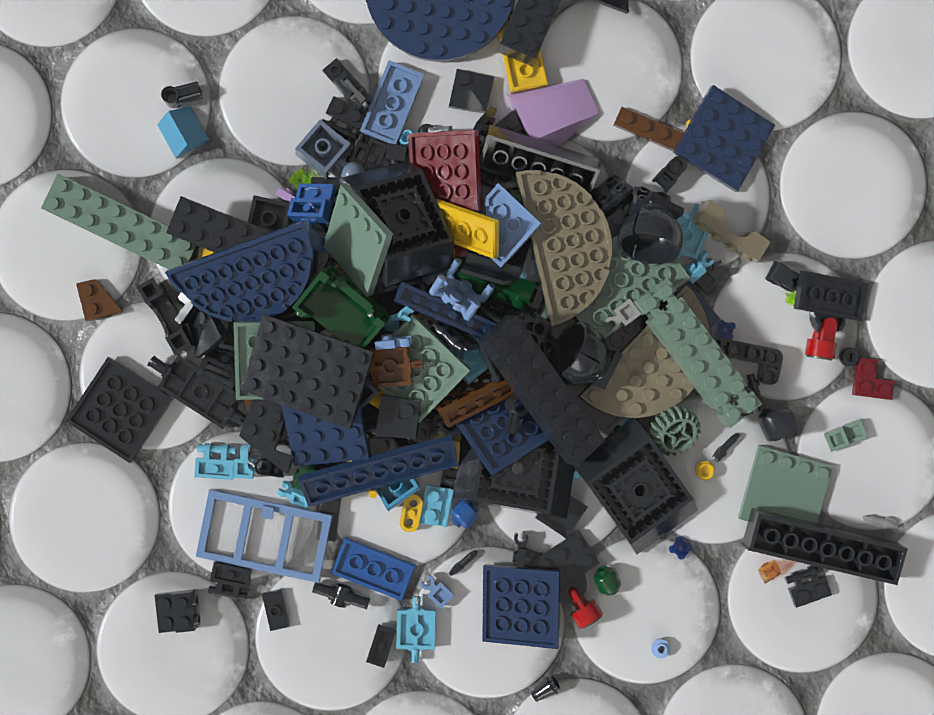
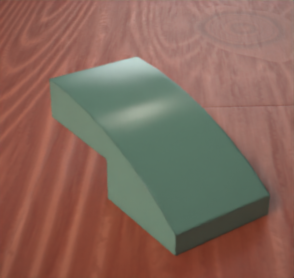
M861 419L824 433L831 452L868 438Z

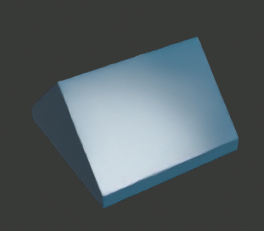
M191 106L168 111L157 124L176 159L210 141Z
M416 478L376 488V491L387 511H390L419 490L421 485Z

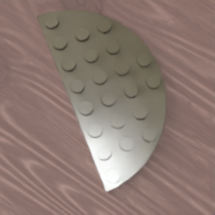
M540 170L516 172L523 206L542 223L530 238L551 326L557 325L573 318L587 308L601 291L609 273L612 256L610 229L603 211L592 199L593 197L576 182L559 174L542 172Z
M685 285L675 295L676 298L682 297L709 332L707 318L699 300L691 289ZM646 325L621 352L623 355L605 390L589 385L580 397L594 408L605 413L626 418H640L661 413V411H666L667 408L674 407L694 389V386L649 326Z

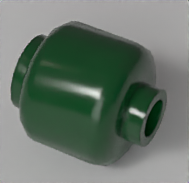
M601 566L593 577L598 591L606 596H612L619 592V588L622 585L617 570L613 567Z

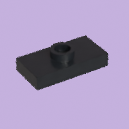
M282 589L263 592L262 598L270 631L289 627L290 623Z

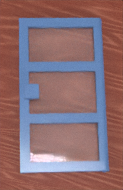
M210 489L196 557L319 583L333 514Z

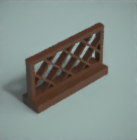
M487 369L476 378L478 379L477 382H471L468 385L462 379L453 388L461 387L460 391H453L452 389L435 408L449 428L512 396L515 392L505 378L496 383H492L491 380L489 383L483 382L484 379H491V374H487L490 371ZM466 388H473L472 391H465ZM450 396H457L455 400H448Z

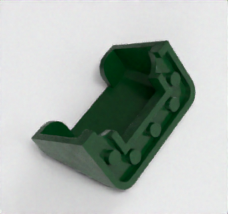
M331 265L325 267L292 307L299 317L303 319L305 317H313L338 339L363 348L369 344L390 318L389 312L372 297H366L355 283Z

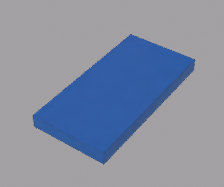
M345 537L331 574L402 601L416 564Z

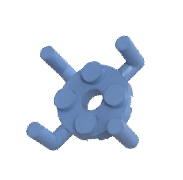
M455 258L445 274L446 277L440 274L430 288L429 293L433 296L441 297L446 304L449 302L454 305L452 308L461 312L464 319L469 321L481 303L486 302L495 289V285L489 283L481 295L476 294L470 282L455 279L454 274L462 263L460 259Z

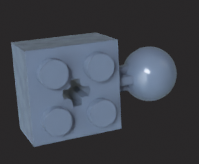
M321 120L316 123L295 148L296 156L325 179L336 168L341 171V178L365 172L361 164L357 162L348 163L344 160L351 151L350 143ZM320 148H321L322 150H324V149L326 148L327 151L321 152V151H320Z

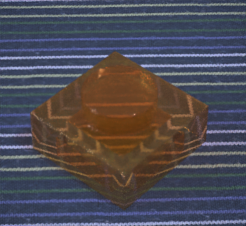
M775 560L764 563L758 569L760 577L765 584L781 575L779 565Z

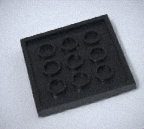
M107 357L66 419V422L128 463H132L174 398L113 358Z

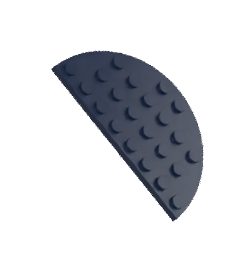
M366 0V3L377 28L393 46L409 56L421 60L446 62L464 56L468 57L493 41L509 19L515 0Z
M303 220L171 268L165 274L175 289L191 300L192 305L213 317L230 322L233 320L261 321L263 314L275 317L284 312L298 299L310 279L314 261L311 232L307 221Z

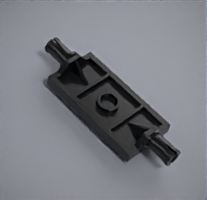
M155 355L150 359L152 362L149 361L147 366L153 368L162 376V381L158 385L159 389L221 429H224L231 419L243 426L247 415L238 410L242 400H236V390L227 388V385L204 375L202 377L197 375L196 372L199 367L181 355H178L172 364H166Z

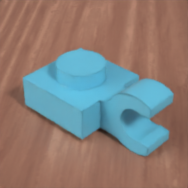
M702 251L698 256L697 262L692 261L685 266L684 269L691 278L688 282L693 284L707 272L705 268L714 263V260L711 258L705 260L709 252Z
M243 444L241 446L240 458L234 459L233 478H254V472L248 468L251 445Z
M283 481L282 487L287 490L279 488L277 494L281 497L289 498L290 503L307 509L308 505L303 492L297 488L293 489L290 482Z

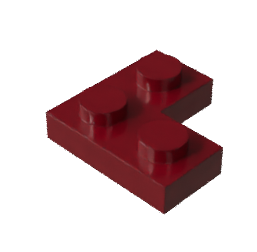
M859 357L855 366L852 395L892 400L895 381L876 379L878 360Z

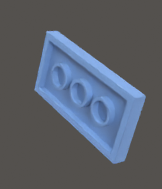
M388 60L360 133L387 144H397L424 79V74Z

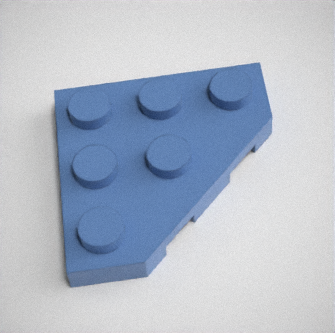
M498 183L485 197L486 216L499 220V257L491 259L503 268L542 223Z

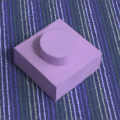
M278 188L275 193L278 198L287 203H290L291 198H296L294 197L295 193L287 188L284 190Z

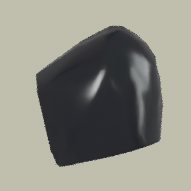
M767 408L758 415L761 430L767 441H778L783 437L798 435L795 416L791 409Z

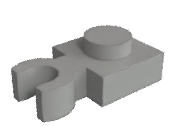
M629 298L613 310L616 316L608 317L604 322L614 321L615 326L610 330L616 331L621 322L626 326L640 316L641 313Z

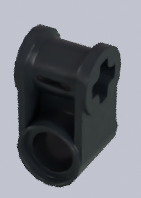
M675 156L652 179V182L658 183L664 189V192L667 193L686 170L687 160L682 156ZM673 162H679L681 164V170H675L673 168Z
M774 261L765 279L788 292H794L797 290L799 273L783 263Z
M253 455L248 460V468L259 475L284 478L285 476L281 469L263 455ZM262 461L261 467L257 469V464Z

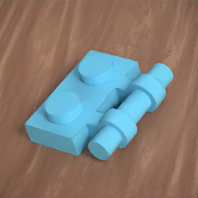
M212 443L197 445V452H204L203 458L197 457L195 460L194 477L234 480V460H228V455L236 454L237 447H231L229 444L217 446L212 445ZM211 453H221V459L211 458Z

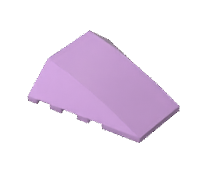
M584 79L548 85L547 87L514 94H506L513 110L517 111L528 137L560 146L599 115V111Z

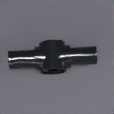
M315 582L312 593L328 597L332 605L340 608L353 605L367 610L370 598L354 594L355 591H352L350 586L341 583L329 586Z

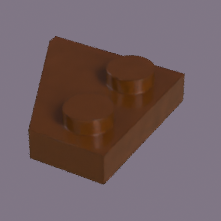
M97 279L76 283L85 321L123 312V309L117 305L112 299L113 297L105 291Z

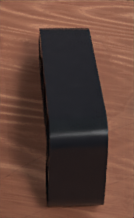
M720 337L713 338L719 346H724L721 350L727 358L759 364L757 380L761 384L773 385L778 382L783 362V354L780 350ZM733 345H736L738 348L736 355L731 353ZM751 349H754L756 351V357L754 359H752L749 355ZM771 352L775 355V360L772 363L768 359ZM767 371L771 373L769 381L765 380V373Z

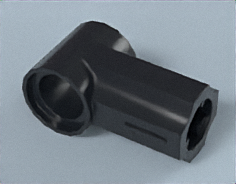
M198 81L176 87L166 86L161 92L163 101L170 108H178L181 104L203 99ZM171 94H176L174 100H168Z

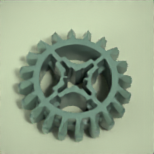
M674 406L673 409L667 408L665 413L661 411V416H655L656 422H652V428L649 429L651 439L661 453L667 456L670 454L676 456L678 452L683 454L685 449L689 451V447L695 445L694 441L699 439L698 434L701 433L698 417L691 410L683 406L680 408Z

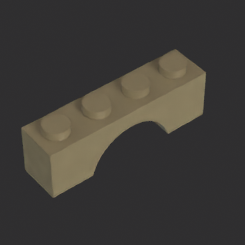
M711 200L702 201L690 220L696 224L695 227L700 231L708 232L713 240L724 243L727 250L740 254V258L745 262L760 261L770 241L756 231L747 232L740 237L735 236L728 230L725 224L726 210Z

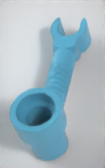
M406 306L399 313L390 315L383 329L391 334L394 333L399 326V321L409 322L411 320L408 315L414 312V310Z

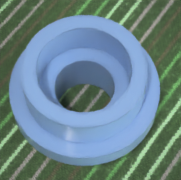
M656 639L651 645V651L655 657L665 658L670 653V645L664 639ZM660 646L664 647V650L662 652L658 651V648Z

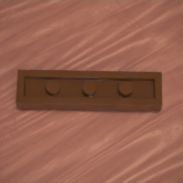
M624 107L620 108L613 124L617 128L671 151L675 150L684 134Z

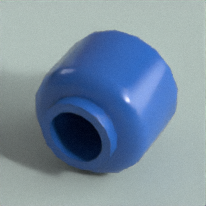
M461 500L451 510V515L453 516L451 521L458 528L462 526L467 529L479 518V509L473 502Z

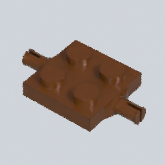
M375 347L368 348L375 351L369 374L376 388L412 385L413 368H424L423 359H411L409 347L376 350Z

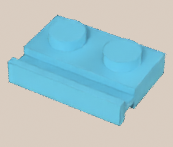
M426 484L419 523L447 528L453 489Z

